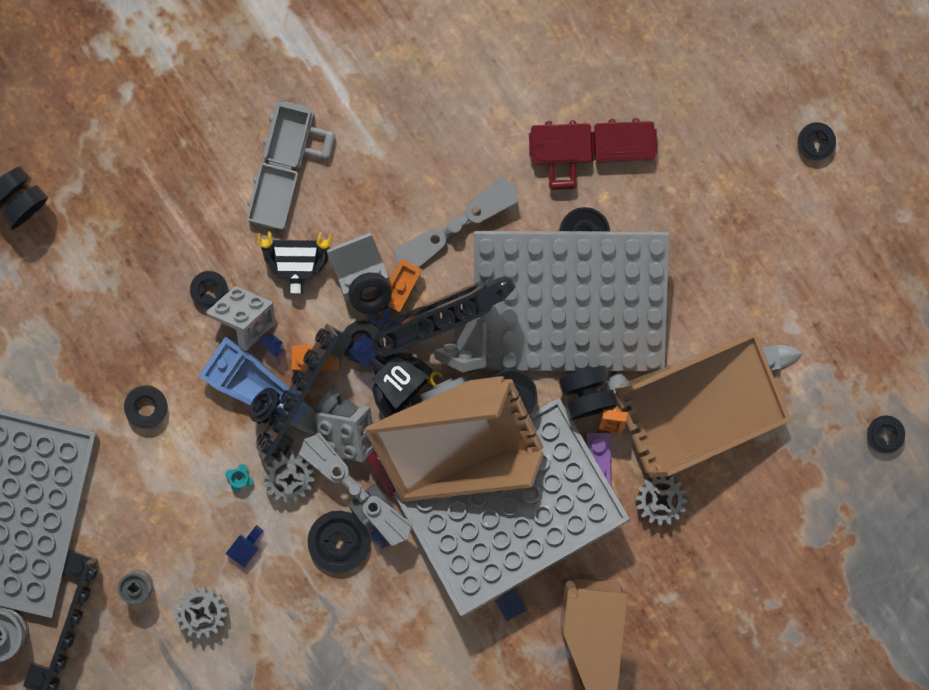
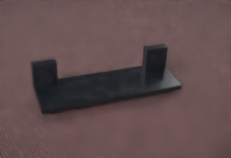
M327 323L324 329L321 328L317 332L315 337L316 343L312 350H307L303 358L304 364L300 370L295 371L289 390H285L280 397L281 404L278 407V411L273 414V418L268 419L267 423L269 425L265 432L262 431L257 437L256 448L263 461L268 462L272 455L279 458L280 451L284 455L287 454L294 441L292 438L284 435V432L329 354L341 359L353 339L350 335Z
M73 550L69 551L63 574L79 579L50 667L32 662L23 686L33 690L58 689L61 679L57 677L66 666L68 656H65V653L74 643L76 634L73 633V630L82 620L84 611H81V607L89 599L91 589L88 586L97 576L99 566H96L98 559Z

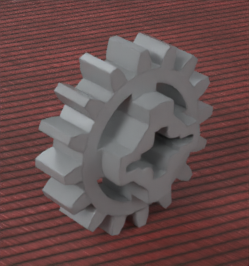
M289 450L288 455H284L280 451L279 458L272 455L271 459L273 462L271 464L265 463L268 471H262L263 478H265L262 481L263 485L267 487L266 490L269 495L273 494L275 500L282 496L284 502H287L289 497L297 501L296 495L300 494L304 497V489L311 490L312 487L309 482L315 480L312 475L314 469L299 454L294 456L292 450ZM295 464L299 465L303 469V471L297 469L295 467ZM273 481H275L276 484H280V485H281V488L277 487V486L273 483Z
M672 475L668 480L666 477H660L659 479L651 477L652 481L650 482L644 479L643 481L646 486L644 488L638 486L637 489L642 493L635 496V499L641 501L636 506L637 509H644L641 516L646 517L649 515L648 521L650 523L657 519L658 525H662L663 520L671 524V517L677 520L680 519L677 513L678 511L685 512L681 505L682 503H688L687 499L682 498V495L687 493L686 490H679L682 483L678 481L674 484V476ZM664 483L670 486L665 489H658L655 485ZM649 491L651 493V501L646 505L645 498ZM654 491L662 496L667 495L665 501L669 506L668 508L662 503L656 504L658 498ZM676 493L677 503L674 508V506L672 505V497ZM659 509L666 510L668 514L657 515L653 512H656Z
M203 586L201 591L193 587L192 594L186 591L184 593L186 599L180 598L177 601L182 606L175 609V612L181 615L176 618V622H183L180 629L188 628V636L196 632L197 639L201 638L202 633H205V636L209 638L211 630L215 633L219 632L217 625L224 626L225 622L221 617H226L228 613L222 611V609L227 606V603H220L219 600L222 598V595L220 594L216 597L214 595V588L210 592H206V586ZM195 597H204L202 601L197 603L190 601ZM212 602L216 606L217 613L213 612L212 610ZM201 607H204V613L207 615L199 617V612L196 609L199 610ZM186 611L191 615V623L186 616ZM204 622L212 623V625L208 627H199V625Z

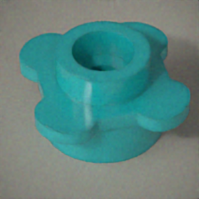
M240 464L234 470L229 469L225 474L226 478L229 479L231 489L235 492H238L244 486H251L253 483V478L249 477L248 467L245 464Z

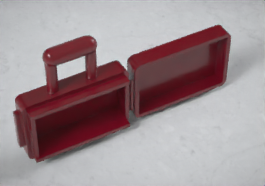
M634 118L632 122H616L614 119H610L608 123H596L594 132H591V125L589 123L577 124L575 120H571L569 124H553L551 121H547L545 125H533L531 133H529V157H532V163L535 165L548 164V186L551 190L575 189L577 187L576 163H589L592 160V155H595L596 162L652 161L655 159V153H658L657 129H654V123L652 121L640 122L638 118ZM570 163V180H555L554 164Z

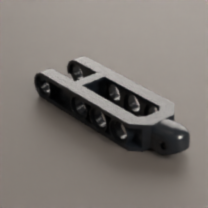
M506 276L492 281L491 279H484L391 319L384 326L383 330L374 336L372 348L380 356H389L475 320L490 312L495 304L504 301L516 286L513 280ZM385 338L387 341L389 340L390 348H383L379 343V339Z

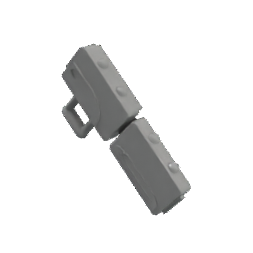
M285 101V103L277 102L274 114L269 116L271 125L268 137L263 139V144L265 145L263 158L270 162L269 164L262 163L260 165L258 176L253 178L255 187L252 199L247 201L249 206L247 219L254 222L253 225L277 230V228L284 229L298 180V173L291 170L292 167H301L304 153L323 159H328L331 155L335 133L311 127L314 112L308 109L307 106ZM309 133L325 136L322 152L306 148Z

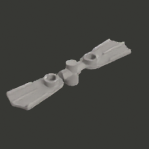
M500 177L468 204L466 214L464 213L457 219H453L442 230L431 229L395 248L397 265L401 259H404L420 267L444 247L446 237L448 238L452 234L459 232L471 221L481 222L517 203L518 197L515 185ZM474 207L481 209L479 216L473 214L472 210ZM438 235L440 237L439 243L434 244L431 241V237Z
M320 433L304 439L298 454L335 483L342 482L350 494L363 503V512L391 546L407 540L413 526L412 523L379 497H369L363 490V486L348 476L349 470L347 465ZM335 467H339L342 470V474L338 477L333 474ZM372 502L378 505V509L375 512L369 509V505Z

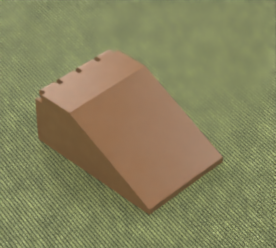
M756 332L619 385V387L615 388L616 392L614 393L620 409L625 407L629 409L626 411V424L629 431L637 429V433L631 435L637 452H646V455L640 457L645 472L649 474L650 478L673 475L791 421Z
M503 376L470 380L366 427L365 432L402 502L522 489L533 486L544 455L543 451H540L543 449V444L527 414L521 397L518 396L519 393L512 379L505 380Z
M567 578L564 582L560 624L586 690H618L627 594L621 593V584L617 582L574 578L573 581V579Z

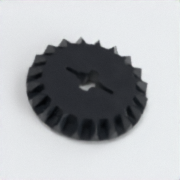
M342 510L330 511L320 516L311 526L307 541L309 553L316 564L327 571L336 573L350 571L361 564L368 553L370 545L369 533L364 524L351 512ZM337 535H341L343 540L352 543L341 544V547L337 548L336 543L325 540L336 539Z

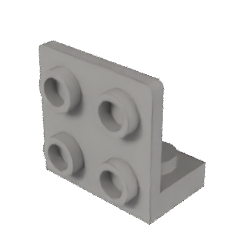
M371 233L327 249V254L339 279L346 301L350 300L348 296L350 284L361 274L368 272L383 275L391 284ZM367 287L362 291L361 295L374 291L377 288Z
M237 286L233 287L207 311V317L236 329L238 346L245 351L276 324L272 301Z
M477 318L454 328V344H446L444 348L434 350V359L461 372L486 367L487 322Z
M361 406L350 418L320 412L315 415L318 433L325 438L340 458L363 463L375 450L365 432L366 427L373 424L370 407Z

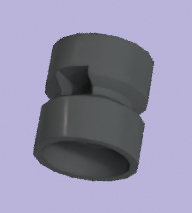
M331 387L316 406L314 412L316 414L320 412L350 418L359 407L349 399L343 400V395Z
M374 483L365 490L369 497L377 496L394 508L377 483ZM355 497L349 502V505L364 526L368 527L372 522L363 512V503ZM372 502L369 505L370 511H377L378 505Z
M143 570L131 571L119 582L118 592L120 597L129 604L142 602L153 591V579L150 574Z

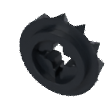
M814 122L806 125L801 130L797 144L801 154L810 160L820 161L833 153L836 146V136L828 125ZM815 131L818 139L827 141L819 144L818 152L814 144H807V142L814 139Z
M214 271L199 273L194 277L190 285L192 300L198 306L205 309H210L228 293V285L225 278ZM203 281L209 286L218 284L213 290L216 298L210 294L201 297L206 290Z
M266 388L259 392L251 403L249 409L250 419L257 424H266L269 418H273V414L278 411L277 406L281 403L279 399L280 393L273 388Z
M888 415L880 416L872 420L867 428V440L870 446L877 452L884 454L893 453L903 445L905 429L897 418ZM884 427H886L887 431L895 432L888 436V444L884 438L876 437V435L883 432Z

